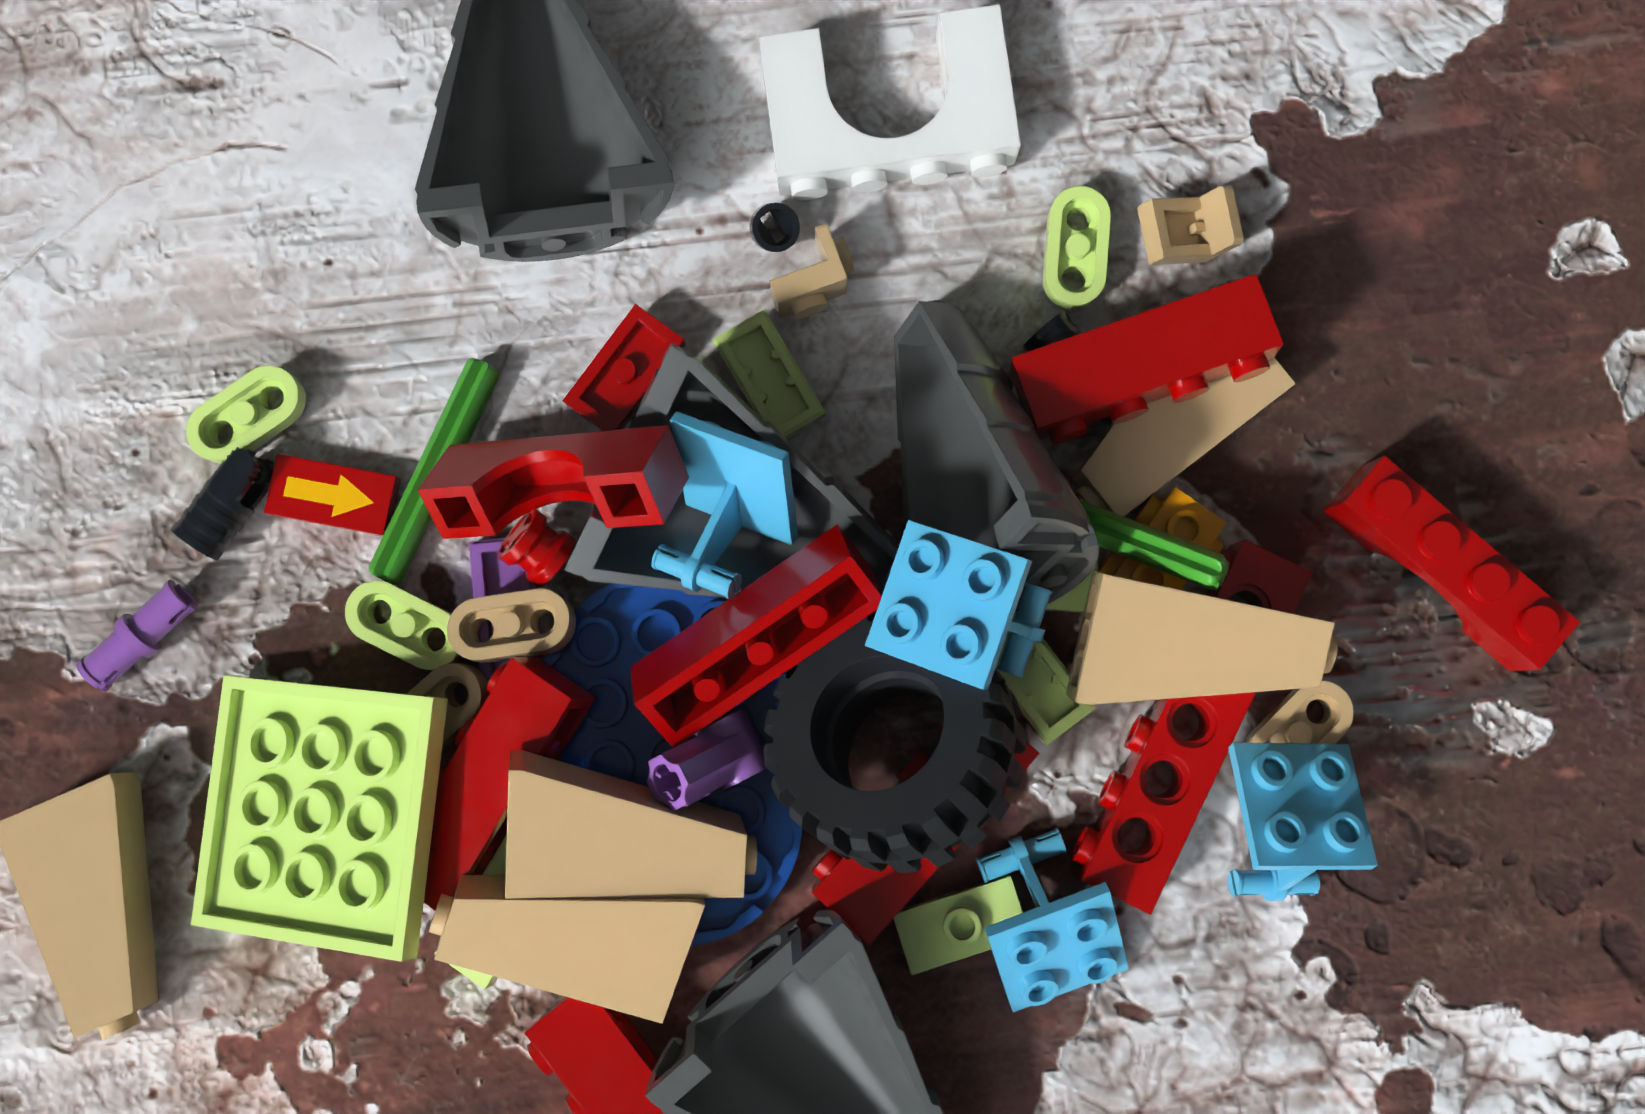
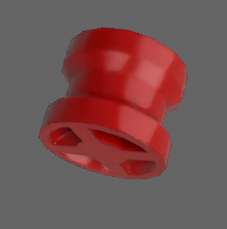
M535 508L533 511L525 514L511 529L502 542L497 557L508 566L517 564L526 570V578L535 586L541 587L550 581L564 565L575 546L576 539L564 530L554 531L547 525V517Z

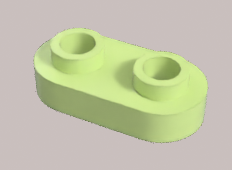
M1074 186L1062 191L1055 198L1047 217L1043 288L1052 303L1066 310H1080L1090 306L1098 298L1106 283L1111 211L1104 196L1087 186ZM1073 214L1082 216L1087 222V228L1081 231L1073 230L1067 223V217ZM1069 272L1078 274L1083 281V287L1077 290L1067 288L1063 283L1062 276Z
M272 365L257 367L193 411L186 427L188 443L196 454L218 464L225 461L227 455H230L232 450H236L237 447L254 451L299 419L305 408V390L301 382L294 375L280 367ZM282 390L284 395L283 403L280 407L270 410L268 406L269 396L275 391ZM231 424L233 428L231 440L225 444H220L218 440L220 429L225 425Z
M384 581L363 583L350 594L345 606V618L350 630L360 639L425 670H434L441 665L456 663L462 657L452 648L447 636V625L452 613L394 584ZM385 601L391 607V616L387 622L379 624L374 618V609L379 603ZM439 628L444 632L446 641L440 650L434 652L429 648L427 638L432 630Z

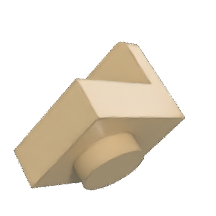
M1218 186L1200 197L1152 198L1137 207L1149 265L1207 262L1241 245L1244 241L1232 186Z
M827 223L815 227V242L822 262L769 280L771 295L779 317L793 313L795 319L815 315L828 307L827 300L847 294L846 274L854 272V265L844 238L840 237L833 240Z

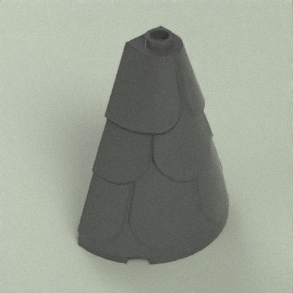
M461 0L450 33L453 48L434 104L437 112L415 186L417 213L426 229L434 237L454 249L461 245V241L479 246L480 257L535 262L571 258L599 251L628 239L626 228L641 219L642 223L645 224L652 223L665 209L673 192L674 179L672 170L669 167L670 159L627 92L625 80L592 33L590 18L579 1Z
M940 300L919 301L894 335L898 440L901 442L903 519L905 527L908 520L1031 560L1032 564L1025 584L1027 582L1053 591L1048 601V604L1080 584L1096 565L1099 556V545L1090 519L1044 446L1039 434L1036 433L1028 412L1013 394V383L963 311L958 306ZM1025 584L1016 608H1019L1026 587Z
M671 343L663 356L660 369L657 368L628 429L669 425L672 433L670 419L677 411L702 421L714 422L724 429L751 439L769 442L777 448L789 452L798 538L791 546L741 527L714 565L733 573L741 574L740 592L838 524L872 568L883 593L899 544L833 476L824 477L770 421H763L697 355L689 354L683 348ZM683 490L663 525L606 528L597 506L593 504L588 520L586 519L565 567V571L577 576H583L592 582L682 590L686 595L725 597L703 587L697 592L683 587L680 578L652 568L653 554L655 550H659L658 546L661 544L691 555L711 517V514L687 506Z
M833 910L817 911L813 917L817 923L810 926L800 917L788 923L764 939L731 967L687 1016L691 1023L687 1026L686 1039L681 1046L675 1040L668 1042L652 1071L645 1096L655 1106L659 1107L664 1114L945 1113L935 1090L925 1084L903 1026L898 1017L894 1016L860 937Z

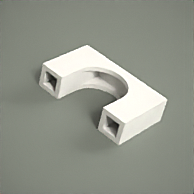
M1000 4L939 13L936 41L944 89V103L936 116L924 127L911 134L896 138H879L864 134L851 127L837 113L828 94L819 28L759 36L779 196L792 194V198L795 200H814L827 195L829 189L852 187L854 192L867 193L885 188L890 181L911 179L913 184L928 185L945 180L948 176L947 174L971 171V174L975 177H988L1000 174L1007 170V166L1014 165L1021 143Z

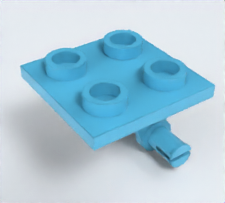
M676 411L670 419L673 438L689 475L683 488L685 504L711 514V517L691 555L661 544L658 546L659 550H655L653 554L652 568L680 578L683 587L696 592L703 587L732 600L735 597V593L739 592L742 576L714 564L741 527L791 546L798 538L789 452L779 449L769 442L757 441L729 431L714 422L702 421Z
M908 520L865 646L988 691L1008 632L1010 634L999 666L996 669L1020 678L1024 677L1023 674L1034 642H1042L1045 630L1039 627L1053 591L1027 582L1025 584L1032 561ZM1024 584H1025L1026 587H1025V590H1024V593H1023V596H1022V599H1021V602H1020L1018 611H1017V613H1016L1015 619H1013V616H1014V613H1015V610H1016V607H1017L1019 598H1020V596H1021V593H1022V590H1023V587H1024Z
M1232 743L1228 747L1253 870L1232 869L1229 872L1227 882L1232 896L1262 895L1268 902L1283 901L1287 895L1315 896L1320 890V877L1316 870H1372L1378 866L1349 744Z
M1058 828L1025 841L1022 840L1021 836L1008 840L1009 847L982 857H976L978 868L985 883L1019 870L1024 877L1036 906L1035 909L984 927L1013 1013L1030 1006L1046 1004L1056 996L1085 985L1102 983L1113 975L1129 969L1111 893L1106 882L1049 903L1034 871L1033 864L1062 853H1067Z

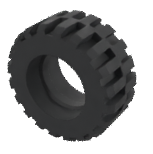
M871 613L798 663V667L790 679L784 676L781 677L773 693L780 700L777 710H768L764 731L773 738V742L765 744L763 749L765 767L776 775L772 778L771 786L778 801L790 809L789 816L805 831L846 860L852 858L862 867L880 872L887 865L899 873L918 872L922 867V858H927L938 867L955 860V853L952 848L964 842L971 849L987 837L980 828L990 816L1001 821L1011 805L1003 797L1007 786L1017 788L1020 785L1024 768L1014 757V754H1022L1026 750V732L1017 721L1022 712L1016 697L1005 684L1006 680L996 668L988 691L866 647L865 643L875 617ZM907 694H929L939 697L943 702L944 709L943 730L933 755L921 770L908 780L887 789L863 791L854 788L849 774L850 749L856 732L869 714L883 703Z

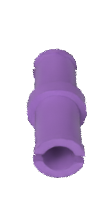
M168 580L133 615L123 614L114 623L115 631L88 656L82 658L76 666L80 675L94 688L97 689L99 687L101 691H108L113 683L142 657L150 658L161 649L160 640L190 613H194L198 609L196 600L179 583L176 585L173 580Z

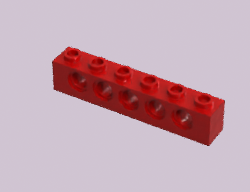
M1243 539L1229 545L1227 550L1222 548L1220 554H1223L1229 562L1228 573L1219 589L1212 591L1208 589L1206 595L1229 600L1233 594L1243 597L1251 605L1294 613L1313 572ZM1256 692L1155 700L1148 717L1140 714L1136 718L1124 744L1125 748L1131 750L1121 773L1113 770L1109 774L1099 794L1097 803L1104 806V809L1094 829L1086 826L1073 848L1071 861L1077 863L1073 872L1074 876L1091 886L1106 882L1111 896L1149 915L1152 914L1229 751L1228 747L1232 744ZM1184 704L1192 707L1199 719L1196 733L1186 740L1181 739L1175 733L1172 726V718L1175 711ZM1162 760L1172 771V784L1165 793L1154 796L1146 787L1145 774L1153 763ZM1138 817L1146 828L1145 841L1134 851H1124L1118 842V830L1126 820Z

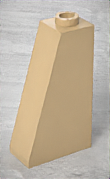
M1274 357L1269 362L1270 369L1254 378L1242 382H1233L1231 375L1208 382L1210 389L1190 400L1173 403L1171 396L1147 403L1149 410L1143 415L1122 423L1111 424L1072 478L1079 487L1074 491L1075 495L1081 501L1125 516L1296 383Z
M1092 571L1066 695L1076 703L1095 705L1321 687L1323 674H1327L1332 670L1337 656L1338 642L1336 636L1332 635L1335 623Z
M510 750L505 899L744 898L745 875H755L757 842L755 836H747L739 813L698 801L687 807L685 805L672 811L665 803L656 801L650 788L527 751Z
M133 771L105 775L0 821L1 850L73 1038L98 1028L102 1040L140 1024L141 1021L137 1011L159 1002L141 782L137 772Z
M461 875L454 897L441 893L429 929V933L440 935L434 960L663 1024L705 907L704 898L505 899L506 875Z

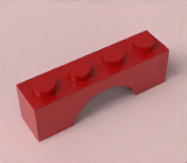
M669 425L449 445L417 490L442 538L450 539L496 536L510 523L533 511L535 508L563 501H585L595 504L606 528L663 525L680 496L689 475Z
M1385 455L1362 465L1323 509L1327 516L1368 551L1381 554L1396 561L1432 586L1457 612L1463 624L1462 631L1508 671L1541 670L1580 624L1579 620Z

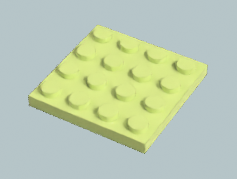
M224 675L191 925L400 962L417 959L448 699Z

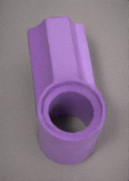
M743 708L695 733V738L649 760L650 772L647 784L656 801L665 803L672 811H675L710 795V792L719 787L723 791L766 769L763 752L764 745L746 709Z

